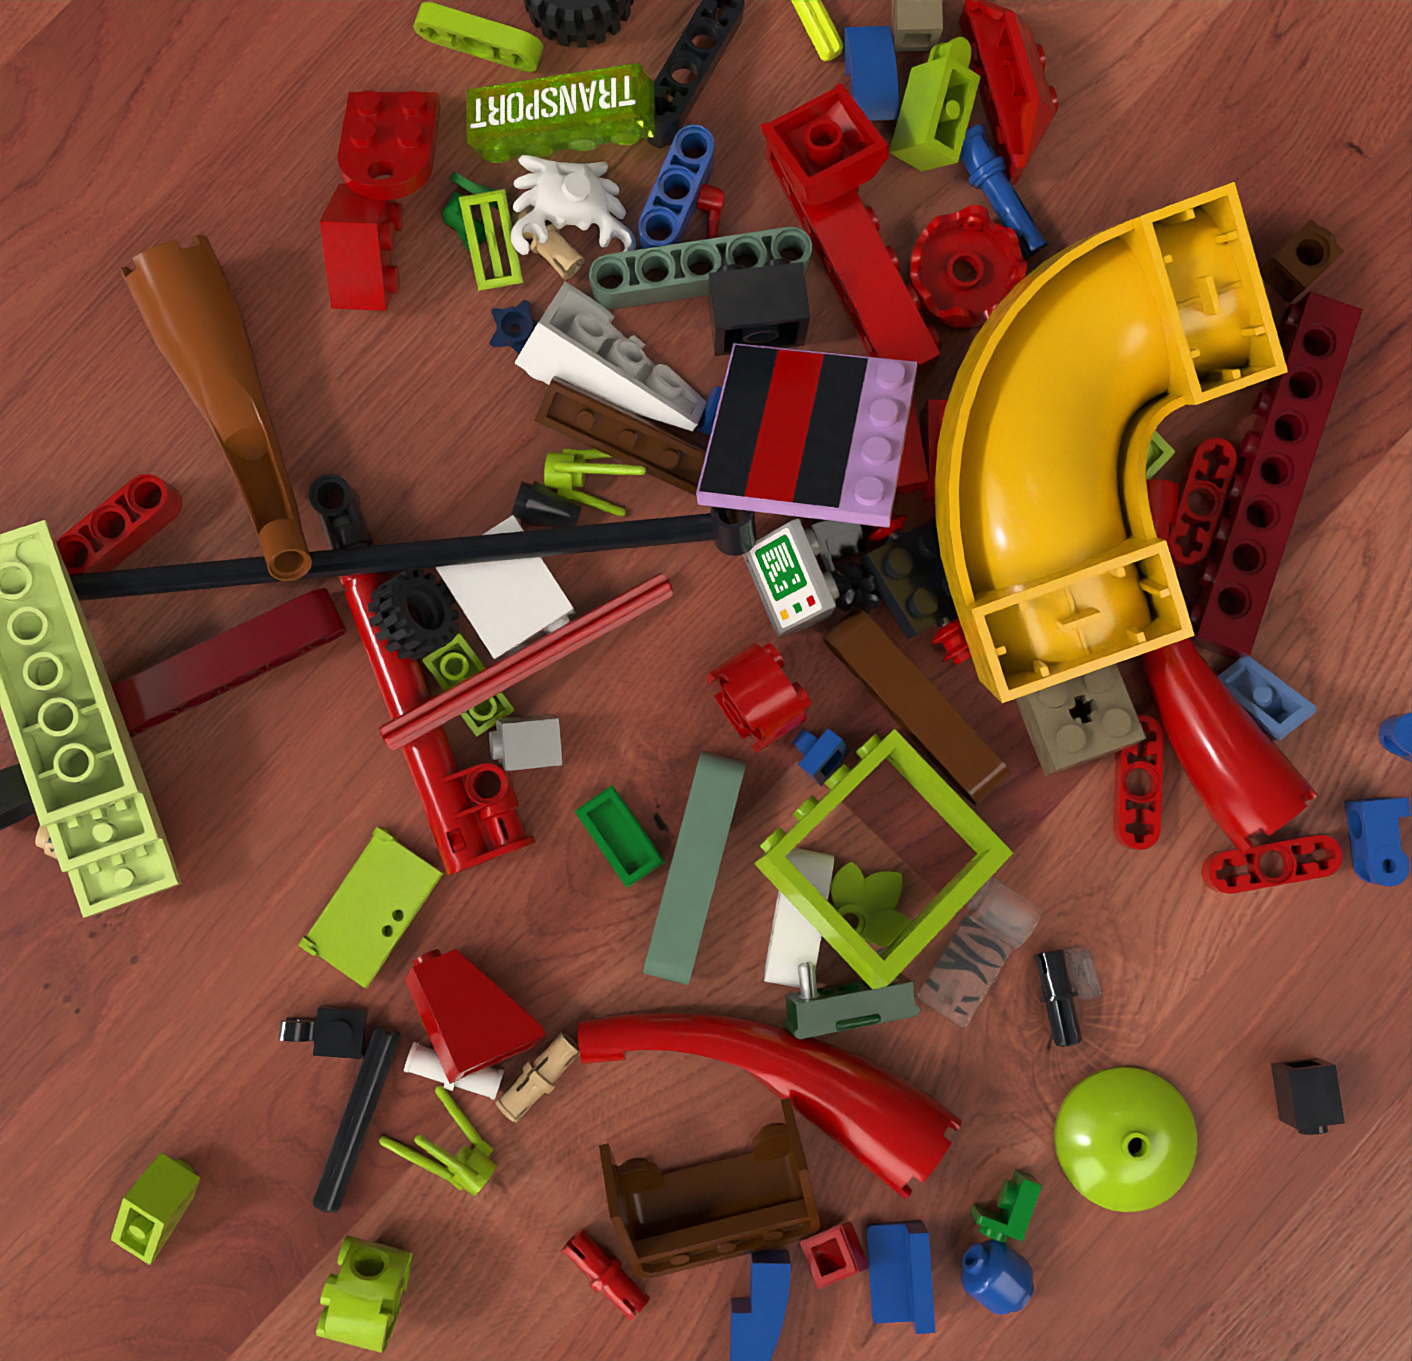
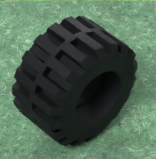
M524 0L527 13L529 12L531 22L535 28H542L543 36L549 40L558 36L559 45L569 47L571 41H577L578 48L588 47L587 41L595 39L597 45L605 42V34L607 32L613 35L617 34L621 30L620 20L627 22L631 14L630 5L634 4V0Z

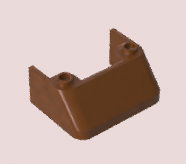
M790 1098L780 1100L786 1124L771 1123L762 1127L752 1140L753 1152L661 1174L657 1164L640 1157L626 1160L622 1165L618 1166L609 1143L599 1145L610 1220L635 1275L645 1278L659 1277L802 1241L819 1231L820 1221Z

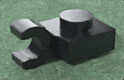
M321 1005L317 1010V1019L286 1017V1021L281 1020L279 1041H314L313 1056L361 1059L364 1056L368 1009Z

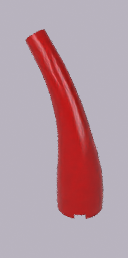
M1146 479L1150 512L1156 536L1166 540L1169 548V529L1176 527L1179 485L1168 480ZM1190 638L1141 654L1152 697L1170 743L1191 785L1209 814L1239 852L1251 848L1253 843L1250 839L1260 832L1263 835L1267 833L1268 836L1273 834L1308 807L1305 801H1311L1318 797V793L1238 702L1209 664L1198 653Z
M677 1012L626 1014L578 1021V1043L582 1064L625 1061L626 1051L662 1050L700 1055L744 1068L748 1074L781 1100L790 1098L792 1108L838 1144L903 1199L910 1197L912 1194V1189L907 1185L909 1180L914 1176L924 1183L952 1145V1142L943 1136L947 1128L950 1127L957 1131L962 1124V1120L934 1097L895 1073L855 1053L815 1037L798 1039L787 1029L730 1016Z

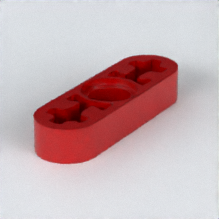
M1209 438L1194 448L1189 456L1178 491L1176 527L1169 529V552L1173 565L1176 567L1185 568L1201 561L1209 551L1237 462L1234 447L1225 439ZM1211 451L1217 452L1216 460L1222 462V465L1211 471L1208 481L1195 480L1194 478L1200 479L1207 473L1209 461L1204 459L1203 456H1206ZM1192 491H1201L1208 496L1210 509L1207 514L1198 515L1190 510L1187 500ZM1190 524L1203 525V528L1197 527L1192 530L1189 544L1195 547V551H1191L1185 556L1181 555L1182 547L1175 544V541L1186 536Z
M1137 715L1140 724H1142L1143 731L1150 733L1151 736L1150 741L1143 742L1141 745V757L1151 755V763L1145 761L1127 763V755H1138V743L1116 752L1113 832L1116 840L1125 848L1145 850L1152 847L1158 841L1161 833L1164 732L1162 726L1155 718L1149 715ZM1134 769L1145 771L1150 778L1149 790L1141 796L1132 794L1126 785L1127 776ZM1126 801L1130 803L1149 802V810L1139 809V822L1147 825L1148 830L1147 834L1139 835L1138 842H1135L1134 834L1126 833V825L1134 823L1136 817V808L1126 809Z
M1310 834L1255 844L1242 852H1239L1237 848L1214 852L1204 860L1201 873L1203 881L1213 891L1234 894L1330 876L1340 868L1343 854L1340 845L1333 838L1327 835ZM1315 846L1317 849H1325L1326 858L1320 859L1319 865L1316 862L1297 863L1294 855L1312 853L1315 851ZM1270 850L1277 852L1283 861L1281 872L1272 878L1266 876L1260 867L1261 857ZM1223 860L1226 865L1230 866L1247 865L1249 872L1229 876V884H1227L1225 879H1218L1216 876V870L1223 868Z

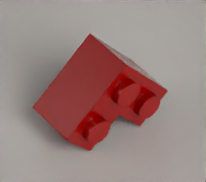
M339 183L320 219L331 309L386 311L392 295L398 294L400 288L399 268L397 265L391 264L390 251H393L395 248L396 232L403 229L402 204L396 203L395 199L383 201L367 199L353 193L344 183Z

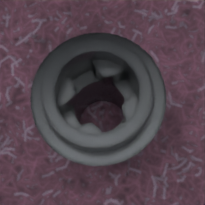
M535 480L533 484L522 481L511 516L514 515L515 518L521 519L520 524L551 528L576 526L582 506L572 503Z

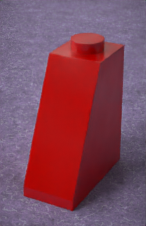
M436 949L417 957L413 961L414 966L411 967L404 979L449 1084L535 1047L546 1035L543 1027L457 949L441 954L440 950Z

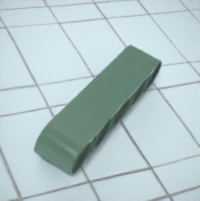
M783 227L606 254L597 258L592 263L589 270V280L595 301L606 309H621L708 295L709 273L717 272V269L722 266L736 264L734 260L742 255H749L757 261V264L751 268L763 267L764 263L770 260L783 259L779 253L784 249L792 248L797 250L802 257L799 260L791 261V263L803 262L804 274H806L812 253V242L804 230L797 227ZM705 262L712 267V270L705 275H696L689 268L694 263ZM652 269H661L668 274L660 282H651L644 277ZM610 275L617 276L623 280L614 289H605L599 285L603 278Z
M701 750L642 974L689 985L746 767L745 761Z

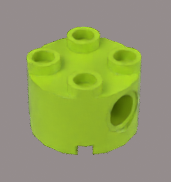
M346 1235L337 1264L341 1265L339 1274L330 1273L322 1291L320 1304L326 1306L320 1316L316 1336L383 1353L389 1344L402 1304L400 1300L403 1290L406 1291L413 1253Z

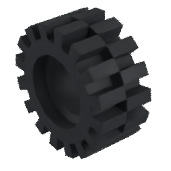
M419 568L413 571L411 569L404 570L378 586V589L373 591L370 596L374 601L368 604V611L376 613L375 616L369 619L371 627L379 626L381 630L375 636L379 641L385 638L389 641L385 648L390 653L399 649L398 657L402 659L410 657L411 660H418L446 646L455 638L452 634L456 633L459 627L458 624L453 622L459 618L458 610H451L450 605L456 603L454 597L451 595L446 598L443 593L447 586L443 582L436 585L435 580L437 576L431 572L424 576V570ZM407 603L417 612L421 626L410 615Z

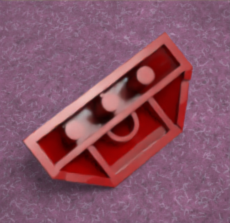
M966 0L959 19V25L963 37L968 40L971 46L972 56L970 62L973 72L981 76L978 89L998 157H1004L1007 162V170L1004 173L1011 184L1016 185L1045 135L1055 113L1058 111L1057 93L1054 86H1048L1044 73L1046 66L1045 53L1042 45L1035 43L1031 27L1010 9L985 0Z

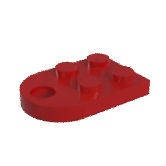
M367 90L348 93L337 157L343 182L348 189L361 197L383 201L408 196L425 185L432 174L441 110L438 92H375ZM380 175H391V177L386 179H375Z

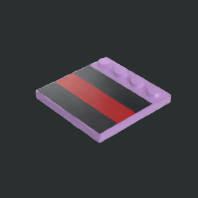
M733 343L696 492L698 505L889 528L916 382L917 362Z

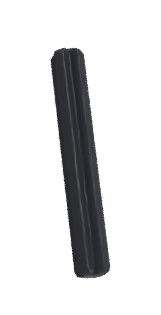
M376 1026L372 1031L312 1200L313 1206L322 1212L336 1213L341 1207L400 1040V1033L392 1028Z

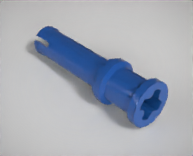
M983 124L975 125L966 131L959 158L970 174L968 182L971 187L982 189L1004 227H1010L1016 232L1020 250L1025 260L1040 251L1039 247L1042 249L1049 242L1042 235L1004 173L1007 170V162L1004 157H997L984 136L987 131Z

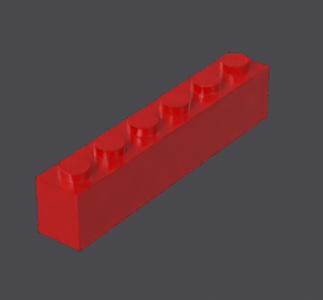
M767 142L765 157L802 229L809 235L812 248L868 357L917 362V376L934 368L941 355L939 350L942 349L939 335L931 324L926 326L919 313V310H921L919 297L910 284L905 286L898 272L900 270V262L897 254L891 245L885 246L878 234L880 225L877 216L871 206L864 207L857 193L859 192V186L825 204H806L796 196L793 180Z

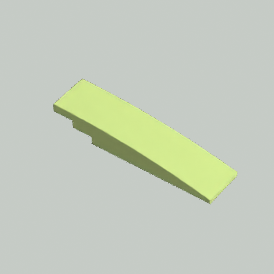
M43 520L0 534V706L40 825L47 826L61 870L69 874L83 918L94 916L182 884L121 710L48 522Z

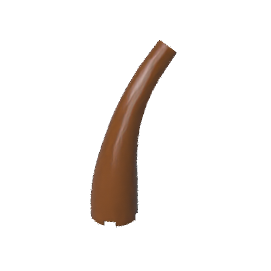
M193 236L196 246L184 249L179 247L176 239L152 247L132 258L137 269L133 271L129 267H121L119 272L157 348L181 382L223 453L238 484L260 541L269 574L281 581L299 579L311 569L312 560L305 540L294 491L263 394L243 316L224 271L207 236Z

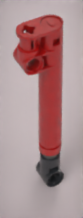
M328 474L317 478L310 487L309 500L312 507L318 512L331 550L370 546L373 541L360 508V497L356 490L337 475ZM335 490H343L345 495L343 503L336 509H327L326 499L328 495ZM386 572L338 576L342 588L346 589V599L390 719L393 720L431 699L432 695L419 660H411L410 657L406 659L399 658V649L390 653L385 648L389 641L386 638L379 641L375 636L376 633L381 631L379 626L371 627L369 619L376 615V613L368 611V604L374 601L370 596L373 591L378 589V586L389 580L385 576ZM443 725L401 747L448 876L536 843L534 836H526L516 810L520 805L513 788L512 777L501 766L484 763L459 771ZM493 771L501 780V788L497 795L492 798H486L479 791V779L485 773Z

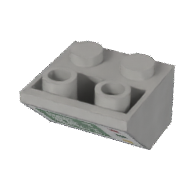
M799 518L760 538L749 552L743 554L777 639L828 619L836 607L835 599L839 597V592L829 571L822 573L818 565L816 555L821 554L813 530L810 527L803 529Z

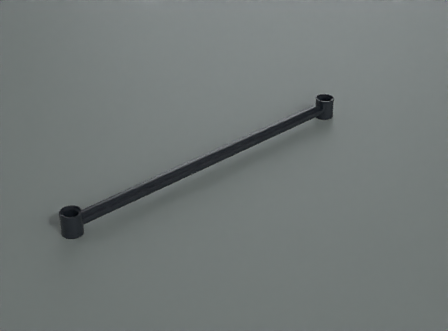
M712 506L711 513L312 551L309 552L312 560L311 569L306 575L296 580L710 540L715 541L716 547L722 553L738 556L749 552L756 543L755 512ZM264 556L69 575L79 601L283 582L269 574Z

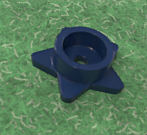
M523 300L518 306L509 307L505 310L492 309L491 313L497 325V330L490 340L492 347L511 346L518 355L521 353L538 324L537 321L531 318L528 300ZM519 325L521 328L520 331L513 332V326Z

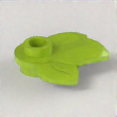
M849 862L834 875L830 886L834 903L833 907L842 917L847 913H853L857 917L858 923L854 930L865 941L881 947L889 946L912 922L906 915L894 909L898 904L902 890V875L900 873L880 871L864 878L858 866L853 862Z

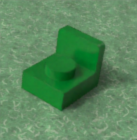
M1015 1169L1012 1179H1005L1000 1188L997 1199V1207L1001 1208L1000 1213L973 1204L970 1214L975 1222L980 1225L979 1232L1004 1243L1007 1241L1008 1236L1023 1242L1042 1185L1033 1175Z

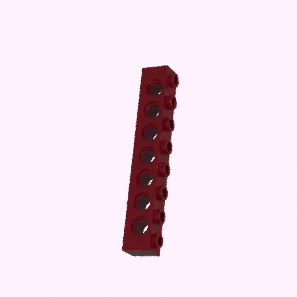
M1310 291L1296 304L1291 303L1283 314L1279 329L1285 332L1280 345L1288 372L1270 378L1266 388H1262L1254 401L1252 414L1257 415L1252 431L1248 430L1239 446L1238 456L1243 457L1238 473L1235 472L1230 481L1225 497L1229 501L1224 516L1220 515L1211 541L1215 544L1210 559L1206 558L1203 561L1196 577V584L1200 585L1196 602L1192 601L1187 607L1195 636L1189 638L1196 647L1233 660L1251 655L1363 311L1361 308ZM1303 340L1310 342L1314 346L1316 356L1306 352L1303 347ZM1289 382H1293L1300 387L1302 399L1295 397L1291 393ZM1275 424H1280L1287 430L1288 441H1284L1277 436ZM1261 465L1272 470L1275 476L1274 484H1270L1263 479ZM1247 508L1256 510L1260 515L1261 525L1259 528L1253 526L1248 521L1246 515ZM1234 550L1240 551L1246 557L1247 568L1245 571L1238 569L1234 565L1232 560ZM1220 592L1228 595L1233 602V611L1230 615L1224 613L1218 605Z

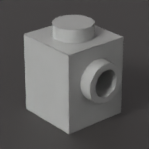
M553 714L496 719L497 731L489 732L490 752L492 760L499 759V765L505 771L562 765L558 717Z

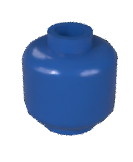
M994 1239L974 1244L964 1254L961 1282L966 1293L996 1315L1017 1312L1025 1307L1032 1297L1034 1283L1033 1270L1024 1257L1008 1244Z

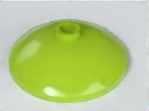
M1109 1067L1096 1071L1082 1079L1070 1090L1061 1104L1054 1129L1055 1151L1066 1178L1088 1200L1113 1211H1143L1167 1201L1186 1182L1192 1171L1197 1154L1196 1124L1185 1099L1166 1080L1152 1072L1137 1067ZM1140 1138L1142 1143L1140 1150L1136 1153H1129L1128 1143L1130 1140Z

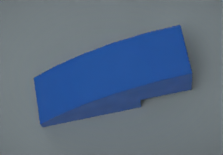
M762 1250L751 1253L750 1298H731L730 1361H771L782 1330L789 1297L791 1273L789 1251Z

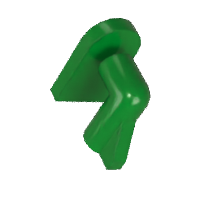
M454 171L449 178L453 183L472 195L497 190L471 182ZM453 192L443 209L442 219L446 225L456 230L464 246L470 251L459 197L463 195ZM497 201L489 202L491 207L499 211ZM474 218L480 246L486 239L483 223Z

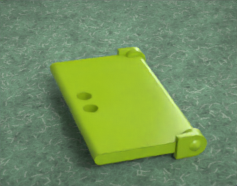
M377 826L372 834L374 836L307 936H303L298 943L301 948L312 956H320L366 989L444 874L399 843V838L391 834L388 829Z

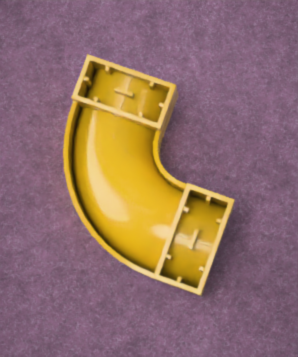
M1235 182L1108 227L1071 244L1044 261L1022 279L993 310L974 338L957 372L945 407L937 447L934 481L936 526L940 554L948 586L979 681L1001 703L1195 636L1167 542L1156 536L1152 521L1146 484V462L1151 438L1160 422L1171 412L1184 405H1197L1288 372Z

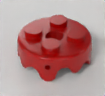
M969 205L958 212L939 215L932 219L915 242L908 262V282L915 289L919 297L921 309L939 323L955 328H972L984 325L993 310L1025 278L1027 272V261L1023 259L1016 232L1010 227H1003L990 218L988 210L981 205ZM958 262H967L974 267L976 278L970 282H962L954 276L952 266Z

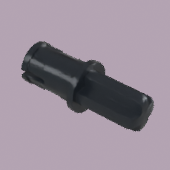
M1064 949L1034 954L1043 996L1039 997L1040 1003H1046L1054 1043L1060 1047L1076 1045L1082 1040L1073 997L1078 995L1077 991H1072Z

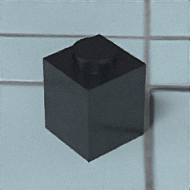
M1319 1058L1271 1063L1280 1121L1297 1129L1298 1133L1304 1135L1324 1134L1328 1132L1329 1125L1345 1123L1335 1064Z

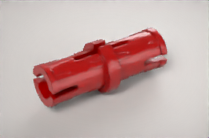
M584 1228L579 1229L575 1233L576 1237H571L563 1246L561 1252L564 1255L566 1254L591 1280L589 1286L595 1293L601 1290L625 1315L628 1321L636 1317L635 1310L640 1313L648 1303L650 1296L644 1293L620 1268L622 1262L616 1256L610 1258L586 1233Z

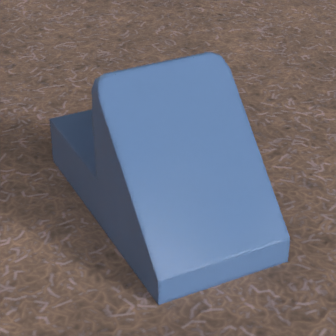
M1250 656L1240 658L1218 675L1227 689L1272 740L1283 739L1317 712L1314 704Z

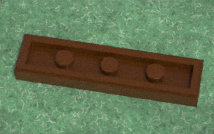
M556 376L551 379L534 421L628 465L643 466L646 469V473L696 496L707 447Z

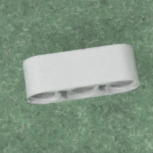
M794 847L786 855V858L828 901L834 855ZM778 891L766 958L764 982L800 988L798 965L800 963L812 962L816 970L822 935L780 891Z

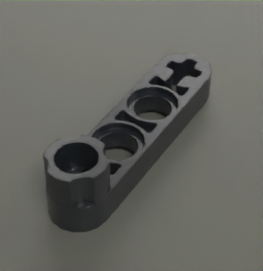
M702 0L644 100L643 130L648 135L647 142L652 146L663 149V147L671 145L675 135L683 128L687 116L741 25L745 0ZM725 4L730 5L731 7L725 8L720 16V23L717 22V8L721 9ZM698 35H709L714 38L716 44L709 49H701L695 46L692 40ZM679 69H688L697 78L691 83L682 84L674 80L672 74ZM669 95L673 97L672 102L668 101Z

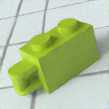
M956 37L949 42L934 45L930 51L928 62L911 69L889 153L921 172L958 163L981 77L968 68L972 50L966 38Z

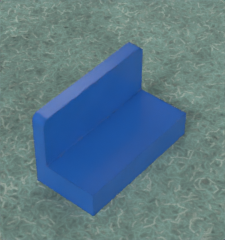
M923 1221L868 1224L866 1226L868 1265L870 1267L869 1285L873 1322L876 1324L911 1322L916 1334L936 1333L929 1232Z

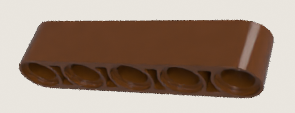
M855 607L822 637L831 652L973 805H979L1011 775L1010 770L1000 757L861 608Z

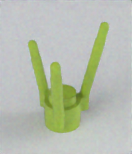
M563 449L562 453L548 452L544 469V484L547 488L558 489L557 494L566 499L575 500L623 517L626 515L624 508L577 491L575 487L584 486L586 473L644 475L646 469L643 466L586 463V460L610 458L611 456L596 449Z
M437 1086L435 1089L436 1094L474 1146L472 1150L464 1145L455 1156H452L423 1135H416L414 1139L416 1144L447 1165L445 1167L386 1136H382L379 1139V1143L401 1157L447 1180L458 1190L465 1189L472 1196H475L487 1183L498 1166L489 1158L494 1148L479 1136L445 1088Z

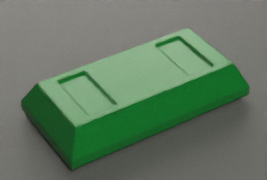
M613 785L574 811L626 888L665 862Z

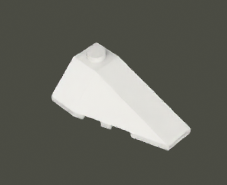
M565 281L541 317L516 359L515 364L526 370L534 379L543 381L548 385L551 379L556 376L635 414L693 431L700 420L707 401L669 366L663 364L655 365L643 352L642 349L645 344L639 338L633 335L627 339L611 324L615 316L603 305Z

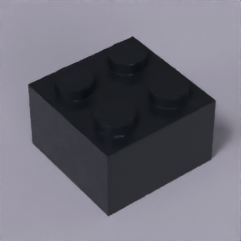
M774 259L764 263L763 267L747 269L740 264H730L718 268L717 272L709 273L708 307L715 356L730 355L733 343L775 348L804 346L810 312L803 262L791 263L789 259Z

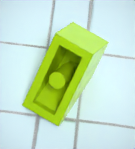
M160 1152L123 1197L111 1240L151 1265L192 1202L201 1178L183 1160L171 1159Z

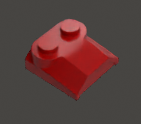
M842 83L777 119L760 125L762 134L793 180L796 196L799 200L809 205L825 204L871 180L889 158L888 144Z

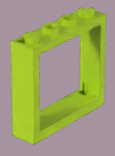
M895 729L882 739L875 733L855 752L861 759L851 769L845 764L839 767L824 782L829 790L819 800L813 795L805 800L792 813L798 821L788 831L785 832L781 827H778L760 845L765 853L754 863L873 990L888 986L1013 854L1004 842ZM886 758L977 854L896 939L878 955L786 858V855Z

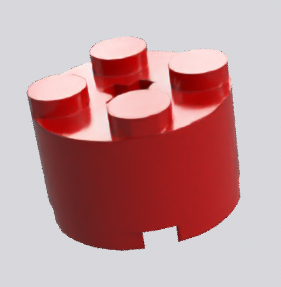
M770 642L762 647L757 643H753L706 674L708 685L717 681L721 690L714 698L722 712L742 739L751 735L757 741L750 747L757 753L806 721L805 709L812 705L803 687L798 682L790 683L781 669L785 666L784 660L779 651Z

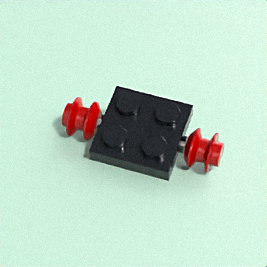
M892 511L890 527L870 525L872 532L867 538L868 541L873 542L886 540V544L866 554L859 561L867 574L874 576L876 579V589L907 639L909 640L934 624L938 628L943 626L935 632L931 644H943L947 653L942 661L945 662L952 658L955 665H958L970 658L971 654L959 618L952 622L950 621L955 618L953 613L957 611L941 559L936 519L933 518L903 534L902 531H899L904 527L908 516L907 514L896 515Z

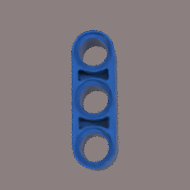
M686 125L674 137L639 220L638 229L641 249L682 243L696 211L702 185L708 183L714 166L715 143L713 135L702 125ZM696 148L705 154L700 158L691 159L686 157L684 152L688 149ZM680 188L688 194L682 199L674 200L666 196V193L671 189ZM658 228L666 229L671 233L667 239L662 241L653 240L648 236L651 231Z

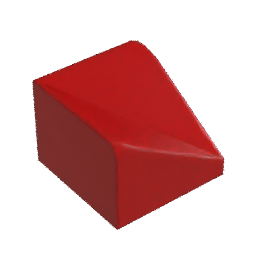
M851 1222L843 1223L800 1241L817 1290L870 1268Z

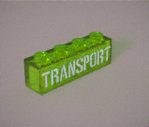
M640 63L467 89V143L485 161L492 163H504L509 161L511 157L522 155L546 157L551 155L553 151L564 149L589 151L594 149L596 145L613 142L619 145H632L641 138L655 137L654 83Z

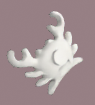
M522 155L518 159L523 167L533 173L521 176L514 181L516 188L531 190L524 192L514 202L513 209L515 212H521L525 207L532 205L533 210L518 220L511 230V242L516 251L522 255L528 254L530 245L523 237V234L526 232L533 233L540 243L545 244L547 242L548 232L545 220L551 221L558 229L563 228L565 225H576L582 230H588L590 225L595 223L600 228L599 243L601 247H607L612 238H618L624 243L625 250L623 252L636 249L637 243L634 234L628 227L610 214L611 212L618 219L623 220L626 215V209L614 197L618 195L619 187L609 179L599 178L607 172V162L590 164L555 162L528 155Z

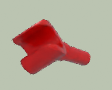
M703 184L696 208L709 212L706 239L717 238L718 223L725 206L724 193L718 187Z

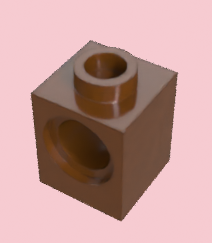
M1311 219L1260 269V274L1268 284L1290 303L1323 273L1344 250L1336 243L1335 237L1329 230L1318 226ZM1297 252L1304 254L1308 258L1310 265L1303 264L1298 259Z

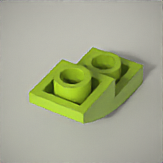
M460 631L453 635L455 638L446 646L421 658L444 691L486 668ZM503 691L460 715L476 737H478L495 725L496 719L505 718L515 709Z

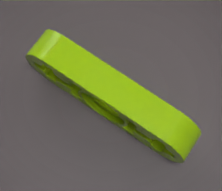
M433 2L421 3L413 25L415 32L431 43L525 72H533L537 69L544 49L543 43L526 31Z

